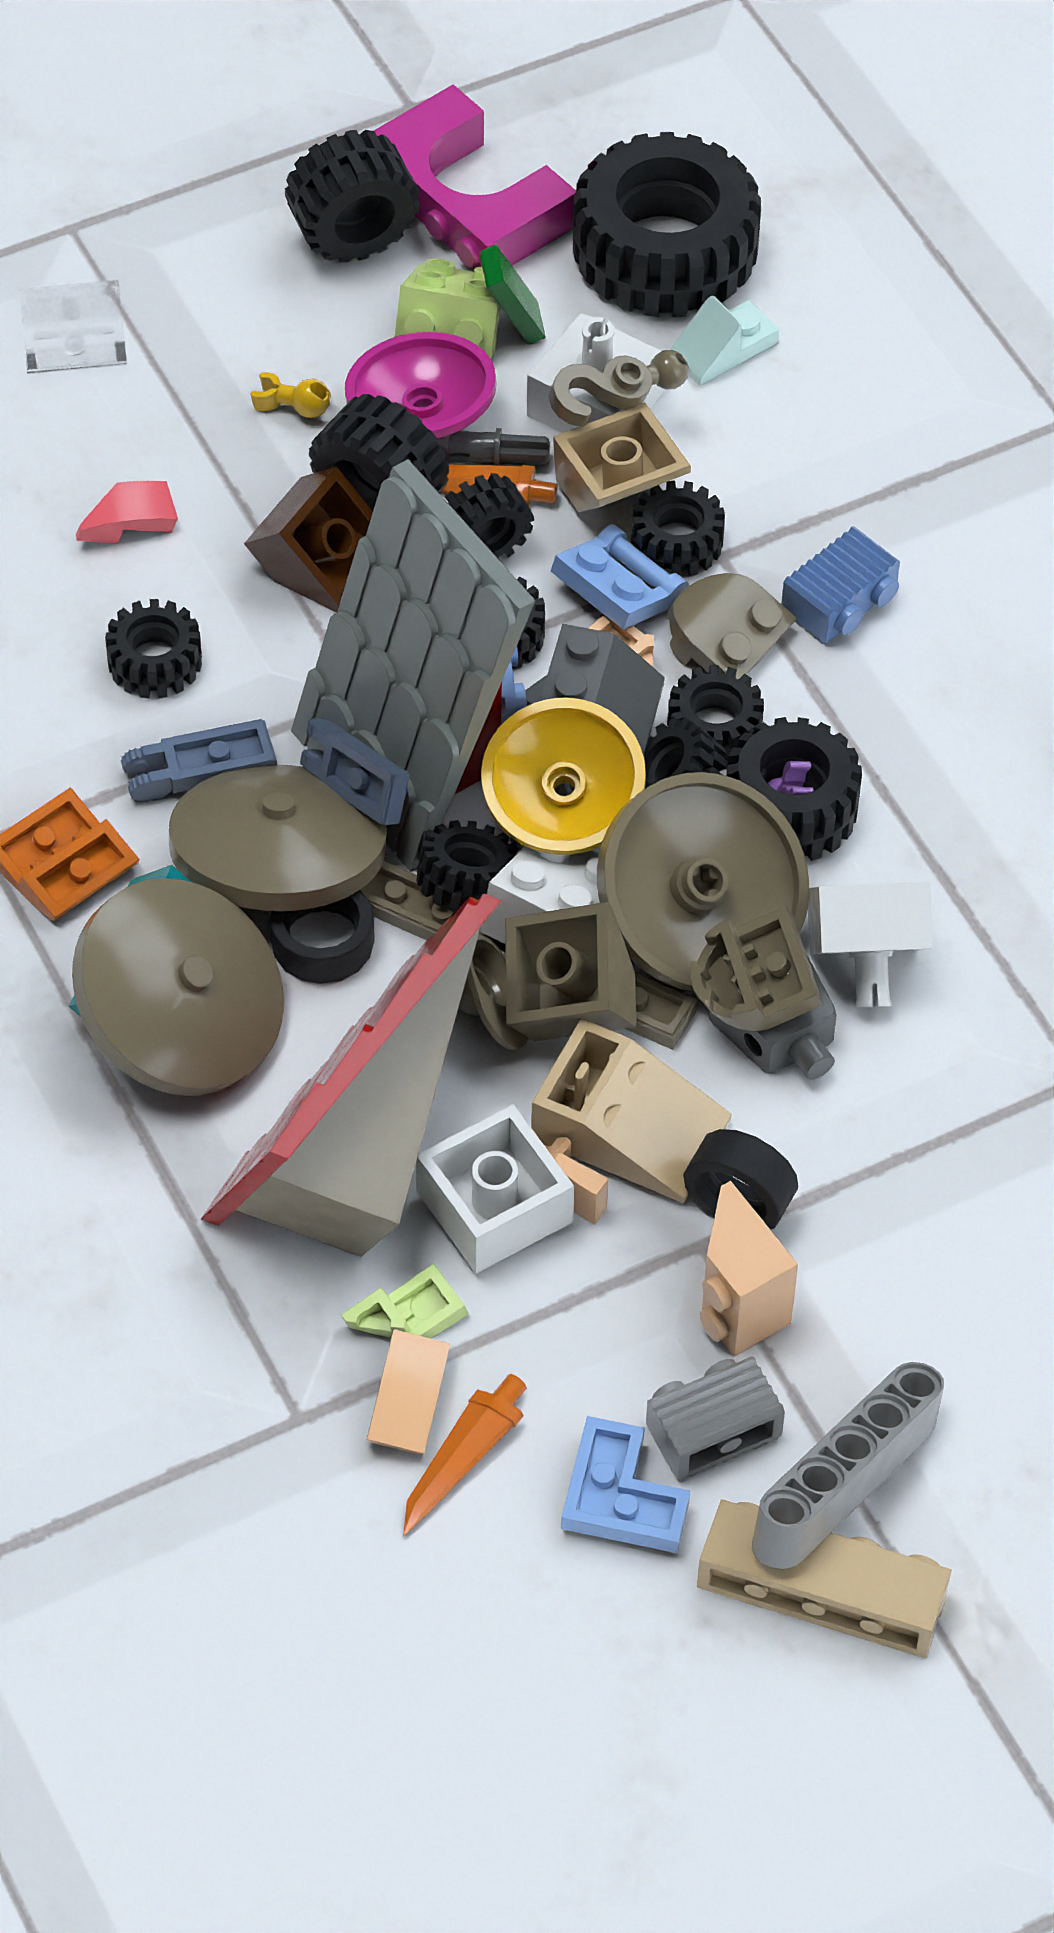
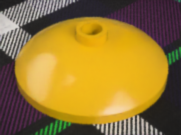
M553 698L535 702L520 709L497 729L484 754L481 782L484 799L492 817L511 838L539 852L569 855L583 853L601 846L608 827L620 809L631 798L645 789L646 773L644 756L635 735L616 714L590 701L576 698ZM560 784H570L573 786L574 791L570 795L561 796L555 792V788Z

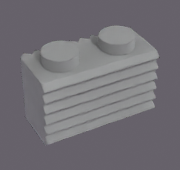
M752 1356L737 1363L733 1359L719 1361L705 1372L704 1377L685 1385L681 1381H673L663 1385L653 1394L652 1399L647 1400L646 1425L676 1478L684 1480L688 1475L693 1476L698 1471H705L709 1466L714 1467L719 1462L727 1461L730 1457L735 1458L740 1453L748 1452L751 1448L756 1449L761 1444L777 1440L782 1436L785 1411L783 1404L779 1403L777 1395L774 1394L772 1386L768 1384L766 1376L763 1375L761 1367L757 1365L756 1359Z

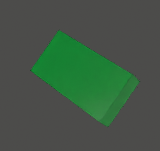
M495 244L481 250L480 259L486 287L525 341L530 344L546 338L537 299L500 248Z

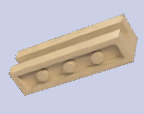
M720 1500L699 1559L697 1588L927 1659L934 1638L938 1617L941 1616L947 1598L952 1569L940 1566L935 1560L927 1556L917 1554L906 1556L884 1549L878 1543L868 1538H848L831 1533L795 1567L787 1569L772 1568L760 1562L752 1551V1540L759 1506L750 1502H738L736 1504L727 1500Z

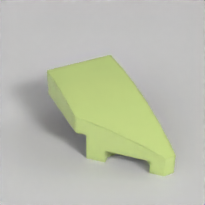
M435 1264L426 1268L389 1295L381 1287L341 1314L349 1328L388 1338L392 1337L394 1329L432 1338L469 1315L465 1305Z

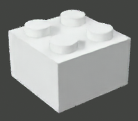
M524 846L489 882L487 895L502 901L481 925L480 931L506 944L505 918L600 903L597 889L599 854L590 850L577 854L557 855L539 852Z
M514 1104L418 1154L416 1161V1191L476 1274L573 1223L574 1185Z

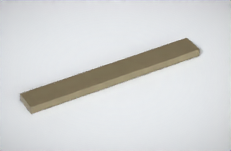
M384 861L376 876L360 889L371 903L373 917L425 940L434 936L449 917H453L456 912L449 911L450 903L445 902L441 907L432 903L434 895L425 897L421 892L422 886H417L416 874ZM479 931V935L490 939L506 958V944ZM635 971L636 1027L625 1029L673 1050L698 1010V999Z

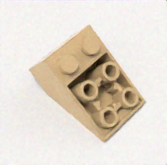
M581 1018L532 1101L531 1128L543 1145L552 1146L557 1138L567 1137L571 1141L572 1157L681 1203H685L689 1193L685 1188L684 1171L706 1134L718 1129H726L731 1120L732 1113L633 1039Z

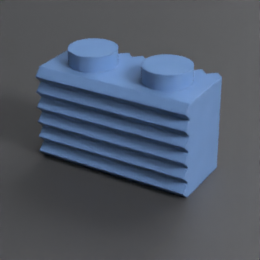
M851 526L849 531L844 532L841 538L837 537L834 543H830L826 549H822L820 554H815L812 560L809 559L805 565L800 566L798 571L794 570L791 576L785 578L781 604L797 618L796 621L799 626H804L806 632H811L814 638H819L822 644H826L840 632L843 635H848L854 631L861 622L863 614L874 605L883 607L894 598L899 588L900 561L859 529Z

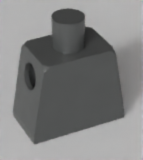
M809 957L808 960L824 1005L762 1031H748L735 1028L723 1022L709 1011V1019L713 1025L765 1073L773 1074L796 1062L805 1076L810 1080H814L826 1074L835 1063V1058L826 1047L834 1040L837 1014Z

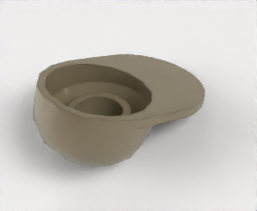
M478 935L458 1009L472 1016L480 1017L489 1033L498 1043L507 1049L517 1050L526 1044L528 1037L507 1025L506 958L490 939L483 935Z

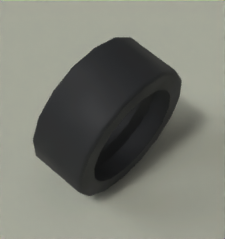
M359 890L342 900L316 908L296 911H271L270 935L275 959L286 972L303 981L322 984L341 981L355 974L369 960L375 941L374 917L370 901ZM326 911L338 913L349 919L354 924L355 930L348 940L336 946L316 948L305 946L293 939L290 934V927L297 919L309 913Z
M718 1129L706 1134L683 1173L686 1190L693 1201L708 1215L715 1218L721 1186L731 1181L770 1230L777 1226L798 1190L797 1174L789 1161L773 1146L756 1136L738 1130Z

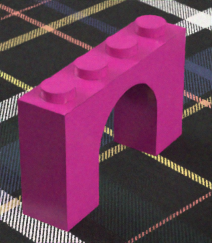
M454 84L374 130L377 136L383 134L390 139L392 144H395L419 189L420 197L418 200L420 202V209L414 216L426 226L428 232L435 239H441L456 252L461 262L469 268L482 267L480 259L481 250L497 244L513 266L573 229L574 194L576 190L548 165L543 166L502 191L486 195H470L454 191L443 185L436 178L442 170L484 146V110Z

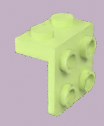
M437 258L427 259L426 263L419 264L400 286L394 337L418 332L452 334L478 345L492 359L495 354L501 307L486 287L483 268L476 267L474 272L456 269L454 262Z

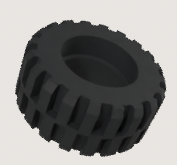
M660 132V136L648 137V134L645 133L633 136L629 143L625 144L621 140L607 148L606 155L600 153L588 164V169L580 175L576 184L573 210V255L575 262L579 265V272L586 282L590 285L595 284L594 290L609 301L611 298L617 300V305L620 308L630 312L634 308L644 310V315L658 317L659 313H672V317L686 316L689 310L697 309L699 311L704 302L712 295L723 303L737 292V287L740 288L747 282L752 274V267L757 261L761 197L758 195L759 187L754 177L747 172V167L735 155L728 157V151L715 142H712L711 145L705 144L701 137L687 134V138L674 136V132ZM670 216L690 221L698 226L690 230L670 233L652 231L635 224V222L650 217Z

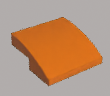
M71 787L0 834V872L33 906L53 922L139 864L140 860L110 822L105 819L100 823Z

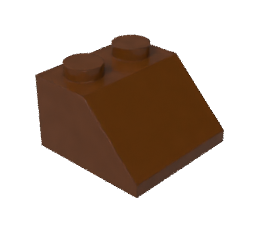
M335 466L300 477L245 541L244 545L276 583L337 613L358 541L366 536L373 511Z

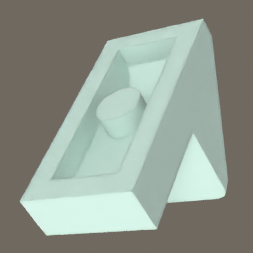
M712 295L704 302L670 350L677 351L683 355L689 366L688 375L701 386L778 344L780 329L750 300L728 310Z

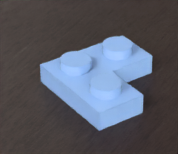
M587 1416L561 1517V1529L678 1553L691 1490L634 1479L644 1441L645 1428Z

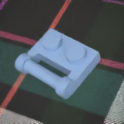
M614 524L605 527L598 537L555 555L550 571L623 630L668 610L678 595L690 586L677 573L670 575L627 541V534ZM613 557H615L616 559H618L621 563H623L625 566H627L630 570H632V571H633L635 574H637L639 577H637V576L633 575L631 572H629L626 568H624L621 564H619L616 560H614ZM644 581L647 582L649 585H651L654 589H651L650 587H648V586L644 583Z

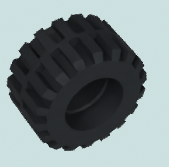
M349 130L342 136L337 137L334 134L327 137V141L320 145L316 143L308 149L309 153L306 156H300L295 162L296 170L289 172L286 179L289 185L285 188L287 204L306 242L315 254L321 253L323 259L329 261L338 258L339 262H350L353 258H358L360 261L369 258L370 254L377 251L381 253L387 250L389 244L398 242L404 236L403 231L405 229L411 228L415 222L413 215L418 213L420 209V202L418 200L420 197L419 189L395 144H392L390 139L383 134L377 136L375 131L364 130L361 134H358L357 130Z
M362 394L359 398L356 396L352 398L311 442L312 446L309 448L312 472L316 473L336 466L372 511L374 510L381 484L389 478L392 467L407 459L410 460L438 493L443 490L449 480L447 477L449 474V464L444 460L446 454L437 443V438L432 431L427 429L422 423L423 421L415 414L413 415L407 411L404 406L397 402L392 403L388 398L380 395L373 397L371 394Z
M786 717L775 718L774 725L768 726L765 722L754 726L753 735L745 732L738 739L737 748L732 747L729 754L726 776L751 786L769 799L792 826L804 856H808L810 861L822 858V850L825 849L833 853L840 848L841 839L848 840L853 832V824L857 820L862 780V766L858 765L859 756L855 748H847L848 739L841 733L832 735L830 733L831 726L820 722L817 726L809 724L808 718L798 717L797 722H788ZM788 761H809L811 763V768L807 771L805 782L803 783V787H813L814 791L803 795L785 794L775 790L767 782L771 779L782 777L784 766Z

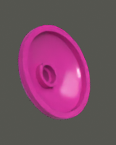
M418 332L388 339L360 356L347 374L345 397L346 403L355 396L359 398L362 394H371L373 397L377 395L386 397L392 403L397 402L404 406L411 414H415L423 421L422 423L427 429L432 431L437 439H441L463 430L484 414L495 396L497 381L495 368L490 357L478 345L452 334Z

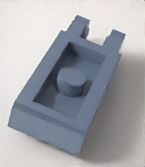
M321 718L308 720L306 734L309 737H313L325 749L324 751L320 749H304L301 754L300 765H303L306 770L318 777L320 781L329 786L344 800L379 824H399L410 774L333 722Z
M262 719L161 739L160 743L141 746V748L133 750L129 749L127 753H124V756H121L124 773H128V776H136L131 778V782H128L130 796L135 801L140 802L163 799L171 791L177 793L190 790L200 782L220 773L277 765L266 722Z

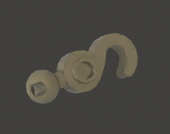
M674 350L661 351L654 356L650 365L647 366L637 358L627 355L616 356L610 359L602 372L593 366L572 364L561 369L555 377L549 393L550 405L560 419L568 424L583 427L586 425L592 409L589 405L573 398L569 389H584L598 400L613 407L626 410L642 404L652 385L656 384L665 390L677 389L683 385L688 378L689 366L683 355Z

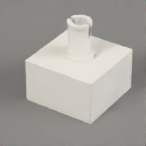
M580 312L528 373L526 416L561 433L577 428L579 426L568 424L560 419L550 405V388L561 369L572 364H585L593 366L602 372L610 359L624 355L635 357L647 366L650 365L654 356L662 350L616 329L611 321L605 324V318L603 317L592 318ZM656 384L651 386L644 400L650 410L663 396L665 390ZM569 389L573 398L589 405L592 409L586 424L624 410L598 400L584 389Z
M930 881L818 886L809 889L810 955L849 953V958H855L857 998L855 1007H873L872 984L874 1006H891L889 998L888 956H893V951L933 948Z

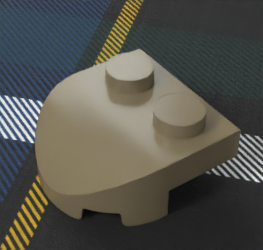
M734 573L711 575L691 584L674 600L666 617V620L670 622L672 635L670 647L684 666L693 658L708 673L709 665H719V674H726L728 667L737 669L736 679L738 680L744 673L748 674L797 619L753 579Z
M786 906L737 928L732 925L728 918L723 920L705 935L706 946L702 950L698 961L691 962L690 977L696 995L716 1017L735 1028L748 1031L767 1030L824 1005L794 917Z

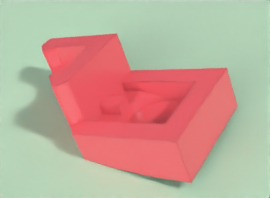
M167 481L117 482L79 525L75 534L76 540L118 544L124 530L172 533L178 517Z

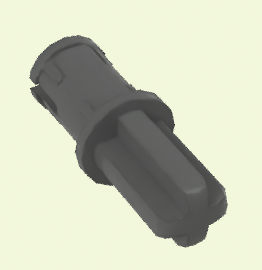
M496 428V432H469L461 430L449 437V462H481L494 464V466H500V463L546 465L550 459V441L546 436L502 434V428Z

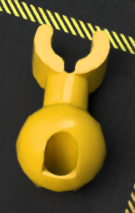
M263 372L259 375L264 392L252 391L250 393L255 410L270 411L281 404L293 406L299 415L307 418H316L323 415L331 401V393L322 381L312 378L302 380L297 386L285 385L280 383L278 376L269 372Z

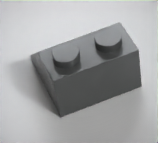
M562 623L540 701L553 698H576L593 702L610 710L631 729L641 747L643 756H645L665 677L615 633Z

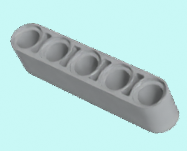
M920 1362L903 1363L896 1367L763 1495L760 1500L752 1540V1551L760 1562L778 1569L792 1568L800 1564L932 1434L935 1429L944 1390V1379L941 1373L934 1367Z

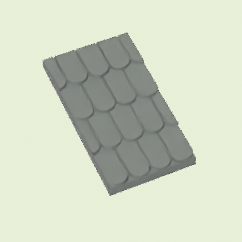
M407 459L392 467L389 478L381 484L367 534L358 541L338 612L330 617L316 667L308 671L291 732L303 746L308 747L307 750L320 749L324 751L325 747L315 741L313 737H309L306 734L308 720L310 721V719L314 718L327 719L410 774L399 824L386 825V844L393 852H397L396 856L410 872L418 867L425 834L429 830L434 832L435 826L442 824L453 796L481 780L482 761L486 748L494 733L501 726L502 679L536 600L410 460Z

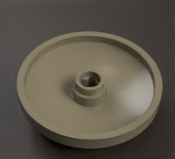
M293 765L260 766L220 773L200 782L183 795L174 807L170 817L169 851L176 869L193 883L219 893L236 906L265 911H296L337 902L366 886L376 876L384 862L387 827L386 825L379 824L348 803L329 786L320 781L318 777L306 770L305 767Z
M705 772L684 773L660 780L631 798L614 817L606 831L598 856L597 889L600 903L607 902L612 906L630 959L655 979L679 989L695 992L690 977L691 962L698 961L702 950L706 946L705 935L723 920L728 918L732 925L737 928L786 906L794 917L799 934L805 922L809 902L808 868L804 852L792 826L779 809L763 794L751 786L728 776Z
M165 878L141 881L122 889L101 905L89 918L78 938L73 957L72 979L76 1004L81 1018L94 1042L107 1058L136 1081L150 1088L174 1095L199 1096L216 1093L246 1077L264 1061L273 1048L281 1028L284 1012L283 985L277 962L269 944L253 921L234 903L219 893L202 885L179 879Z

